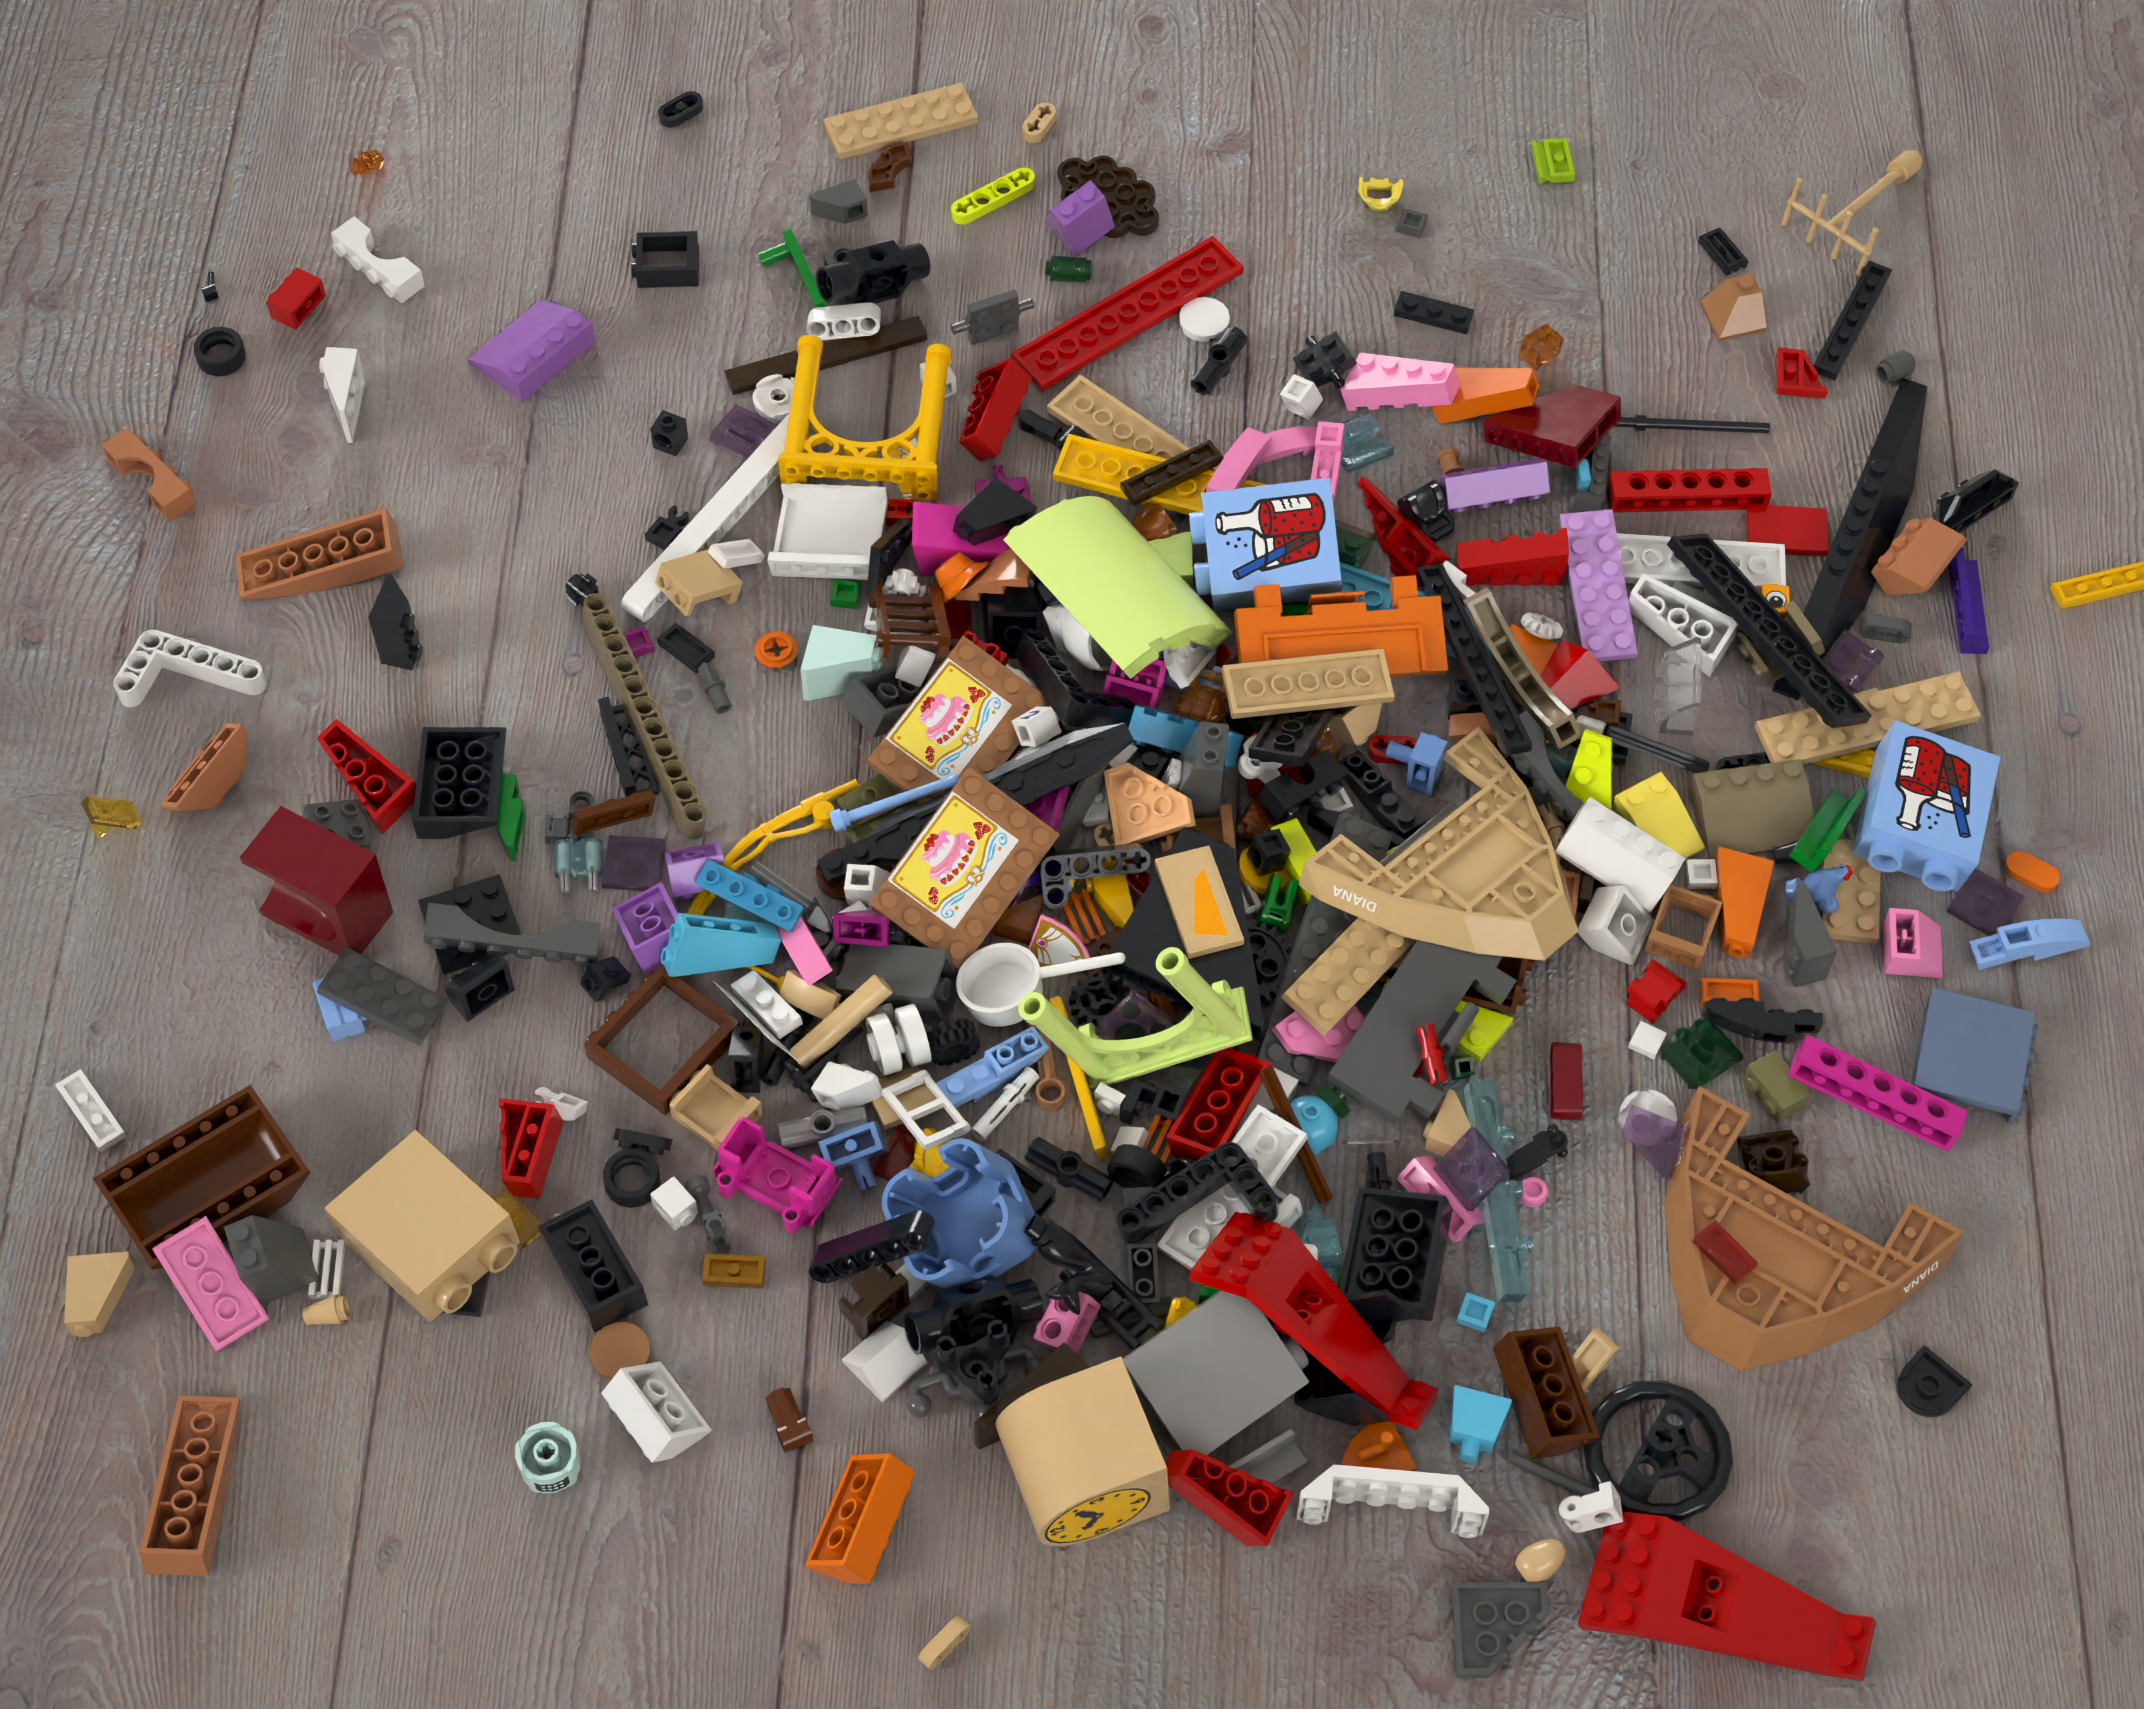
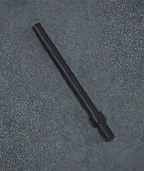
M1646 415L1621 417L1614 425V427L1634 428L1636 431H1645L1646 428L1748 433L1770 432V423L1647 418Z

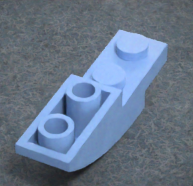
M2041 919L1998 927L1997 934L1969 941V947L1978 970L2032 956L2034 961L2090 946V941L2081 921L2075 919Z
M1032 1026L985 1051L984 1058L942 1079L936 1084L955 1108L970 1100L976 1103L1020 1075L1025 1067H1030L1049 1050V1046Z

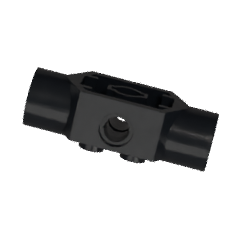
M891 240L849 251L842 262L819 267L816 272L817 288L821 297L826 302L849 298L852 304H875L900 297L911 281L928 277L930 273V259L926 249L920 243L898 247L896 242Z
M993 1276L939 1290L936 1292L930 1307L904 1315L906 1338L911 1350L916 1355L936 1350L937 1340L943 1336L952 1337L956 1342V1346L973 1344L988 1334L987 1327L990 1322L1001 1320L1003 1321L1002 1326L1004 1324L1007 1325L1010 1344H1013L1020 1325L1042 1319V1298L1038 1287L1032 1279L1003 1286Z

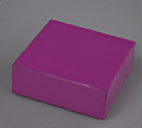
M645 626L623 633L635 658L655 651Z

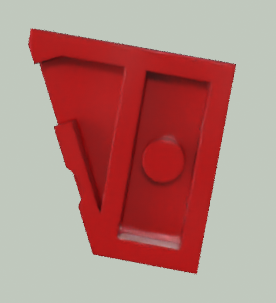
M1778 348L1776 354V394L1826 399L1828 389L1820 384L1817 379L1818 372L1809 363V358L1805 351Z

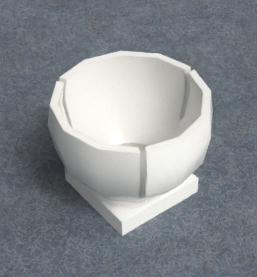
M1061 602L1052 607L1048 606L1043 611L1058 651L1063 653L1069 652L1075 661L1088 669L1110 671L1113 659Z

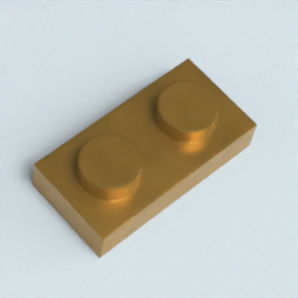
M705 1253L703 1286L763 1289L765 1256Z

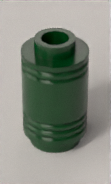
M1051 256V261L1046 260L1045 276H1050V281L1085 283V280L1090 281L1091 260H1086V257Z

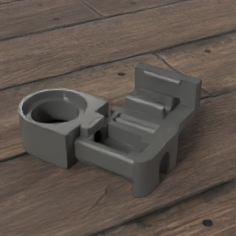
M577 791L571 795L569 800V818H567V815H564V818H554V815H546L545 843H549V838L566 839V837H568L567 842L569 845L586 846L587 843L593 842V835L585 833L575 836L571 829L574 811L578 810L574 806L575 802L584 800L590 806L595 805L594 797L589 792ZM550 820L553 821L552 831H551Z

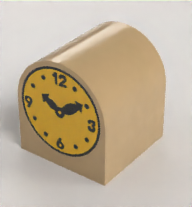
M1121 1356L1040 1386L1015 1400L998 1416L996 1420L997 1432L1038 1538L1044 1545L1067 1546L1086 1542L1170 1510L1167 1467Z

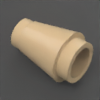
M335 1294L303 1308V1318L307 1326L312 1324H343L344 1320L350 1319L351 1316L350 1305L345 1295L339 1297Z

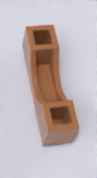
M125 428L101 444L107 461L122 476L131 473H143L154 478V482L148 490L152 504L169 522L195 505L192 497L194 491L191 485L185 479L181 481L174 468L170 464L165 465L155 449L150 450L138 433L134 435L128 428Z

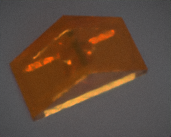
M1041 894L1006 909L990 930L991 933L998 937L1030 945L1040 915L1043 914V897Z

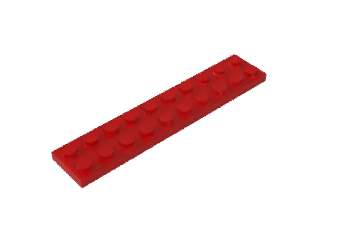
M1211 236L1011 353V358L1032 377L1031 381L1043 392L1179 312L1185 304L1195 298L1204 297L1244 273V266L1214 236Z

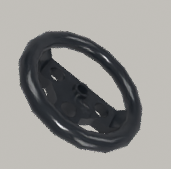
M1665 1380L1635 1381L1610 1392L1591 1412L1600 1438L1584 1445L1586 1469L1598 1491H1600L1599 1484L1611 1481L1620 1495L1623 1512L1666 1516L1676 1522H1681L1706 1511L1726 1489L1733 1466L1730 1434L1716 1409L1693 1390ZM1638 1400H1666V1404L1650 1428L1648 1435L1619 1485L1614 1481L1603 1460L1601 1441L1608 1421L1620 1408ZM1670 1414H1675L1682 1419L1683 1424L1673 1426L1668 1423L1666 1417ZM1695 1417L1702 1422L1712 1440L1714 1460L1707 1451L1695 1444L1690 1425ZM1684 1454L1691 1455L1695 1459L1696 1465L1692 1467L1685 1466L1680 1461V1456ZM1642 1463L1651 1465L1654 1469V1474L1650 1476L1643 1475L1639 1471L1638 1465ZM1680 1475L1694 1483L1699 1490L1695 1495L1677 1503H1651L1647 1501L1658 1480Z

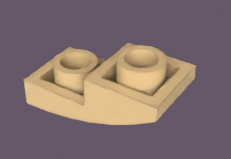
M787 970L779 993L785 1001L821 1019H825L837 1008L841 997L839 993L822 982L813 983L808 986L802 975L796 970Z

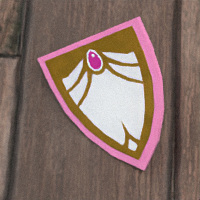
M1043 914L1040 915L1028 948L1037 958L1040 967L1091 958L1083 942L1071 929L1053 918Z

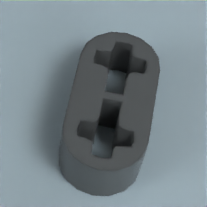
M1868 614L1861 618L1860 634L1865 638L1892 643H1906L1911 639L1912 624L1908 620L1877 614Z

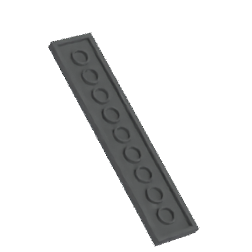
M1343 811L1339 814L1330 842L1342 834L1376 861L1380 862L1386 857L1393 834ZM1312 894L1267 1020L1263 1038L1255 1055L1256 1058L1271 1062L1272 1067L1298 1079V1085L1303 1087L1309 1083L1316 1058L1315 1056L1288 1053L1271 1030V1028L1295 1011L1281 997L1358 918L1318 900Z

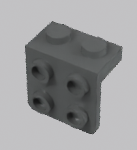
M359 800L305 804L302 817L362 848L371 846L372 837L362 804Z

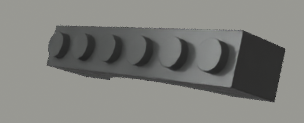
M1525 710L1519 717L1532 741V750L1509 756L1515 762L1519 772L1525 774L1533 783L1535 791L1543 795L1551 804L1553 812L1557 816L1562 817L1570 826L1577 812L1585 803L1574 796L1555 774L1547 756L1544 730Z
M428 903L424 943L429 944L430 947L435 949H446V946L458 947V950L471 953L477 949L486 950L488 954L493 953L497 956L511 953L516 954L515 956L521 959H532L533 956L544 957L545 961L559 963L561 960H570L575 965L588 966L589 963L597 961L601 923L571 920L561 927L545 933L511 935L480 925L468 917L458 906Z

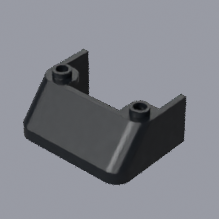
M1387 1289L1346 1296L1347 1300L1382 1344L1389 1342L1393 1338L1397 1322L1417 1319L1420 1314ZM1308 1352L1307 1359L1309 1364L1302 1372L1309 1383L1295 1392L1294 1402L1296 1405L1307 1412L1352 1426L1387 1422L1388 1415L1360 1397Z

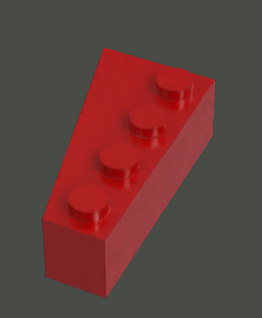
M1567 528L1557 529V534L1545 535L1544 531L1533 532V537L1518 539L1517 535H1510L1499 542H1494L1492 538L1457 543L1454 558L1455 567L1467 575L1465 585L1468 586L1562 585L1569 557Z
M335 719L317 739L380 832L384 834L414 803L416 784L339 720Z

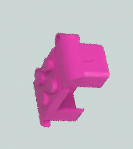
M745 1117L737 1120L719 1146V1160L712 1170L713 1174L717 1177L720 1196L731 1198L738 1190V1192L781 1214L784 1229L791 1234L797 1233L802 1226L813 1227L844 1181L843 1177L836 1179L835 1167L832 1163L813 1154L811 1162L770 1140L766 1142L764 1127Z

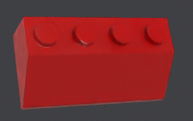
M1231 1048L1217 1051L1166 1136L1172 1156L1178 1158L1189 1156L1197 1161L1221 1144L1229 1142L1262 1084L1259 1072L1272 1066L1271 1062Z

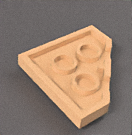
M1130 763L1104 770L1115 845L1141 844L1180 831L1183 827L1196 826L1192 801L1187 796Z

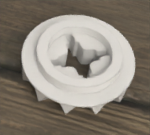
M1526 613L1520 621L1526 631L1539 638L1547 640L1557 639L1561 637L1563 632L1561 625L1555 622L1553 618H1548L1538 613Z

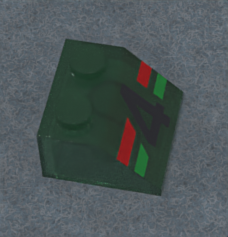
M1335 519L1339 562L1362 569L1374 545L1377 534Z

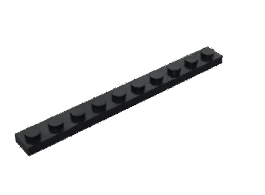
M1443 564L1417 567L1416 577L1425 595L1441 596L1444 633L1504 755L1530 752L1532 750V741Z

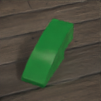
M503 773L497 829L509 859L516 861L526 813L523 800L518 799L519 785L516 774Z

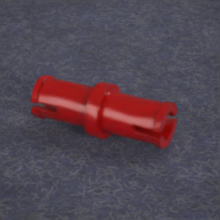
M1434 1024L1425 1025L1428 1037H1426L1423 1026L1415 1028L1422 1050L1420 1058L1425 1061L1429 1084H1438L1436 1072H1438L1441 1083L1447 1082L1448 1078L1441 1057L1444 1053L1443 1049H1439Z

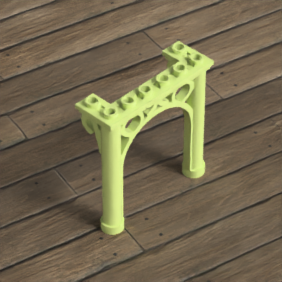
M1175 947L1166 948L1158 955L1156 968L1193 1006V1009L1184 1020L1164 1031L1135 1039L1112 1040V1033L1109 1029L1098 1032L1093 1023L1079 1026L1077 1029L1040 993L1032 992L1025 995L1018 1006L1020 1016L1027 1023L1035 1025L1088 1074L1092 1091L1096 1090L1100 1082L1109 1086L1253 1040L1244 988L1231 989L1226 980L1215 982L1211 987L1189 964L1186 955Z

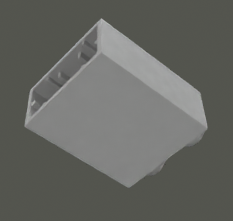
M1220 1290L1122 1358L1153 1435L1167 1456L1173 1450L1189 1449L1208 1455L1309 1383L1302 1372V1369L1307 1367L1309 1363L1301 1346L1291 1336L1286 1335L1280 1339L1267 1320L1269 1317L1248 1299Z

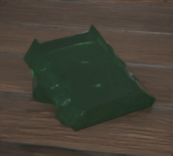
M1709 1017L1696 1020L1688 1029L1683 1027L1677 1029L1671 1039L1661 1046V1060H1666L1688 1084V1089H1697L1698 1086L1702 1087L1744 1059L1741 1051Z

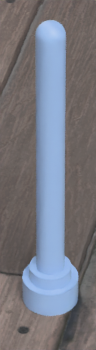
M952 775L848 812L846 809L841 811L840 808L830 811L829 815L836 833L847 830V826H850L853 821L954 787L960 778L957 775Z

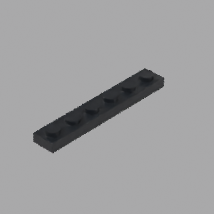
M1870 260L1868 261L1813 365L1819 375L1834 381L1837 379L1880 297L1892 269Z

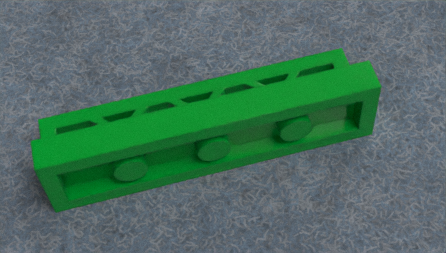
M1860 787L1848 800L1832 789L1789 856L1813 872L1830 853L1867 791Z

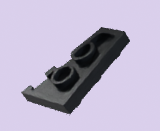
M900 518L871 545L866 595L874 592L875 582H881L883 587L887 576H890L905 549L910 545L912 541L911 520Z

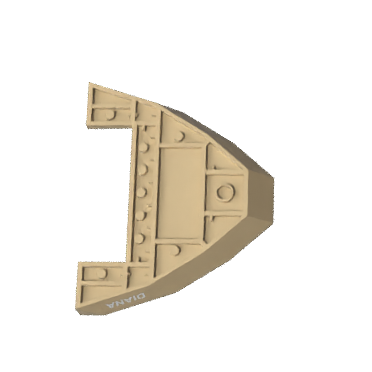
M1479 726L1446 751L1443 760L1479 786L1481 790L1384 867L1340 834L1304 864L1299 885L1318 900L1398 935L1476 954L1545 961L1578 932L1563 871L1526 785Z

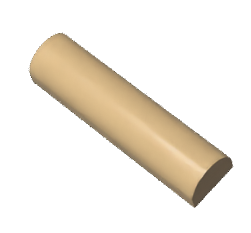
M877 975L871 976L794 1045L790 1052L798 1059L797 1062L808 1070L893 994L892 989L883 978Z

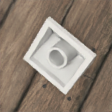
M889 1321L882 1324L842 1359V1362L882 1403L928 1364L923 1354L916 1355L911 1350L904 1328Z

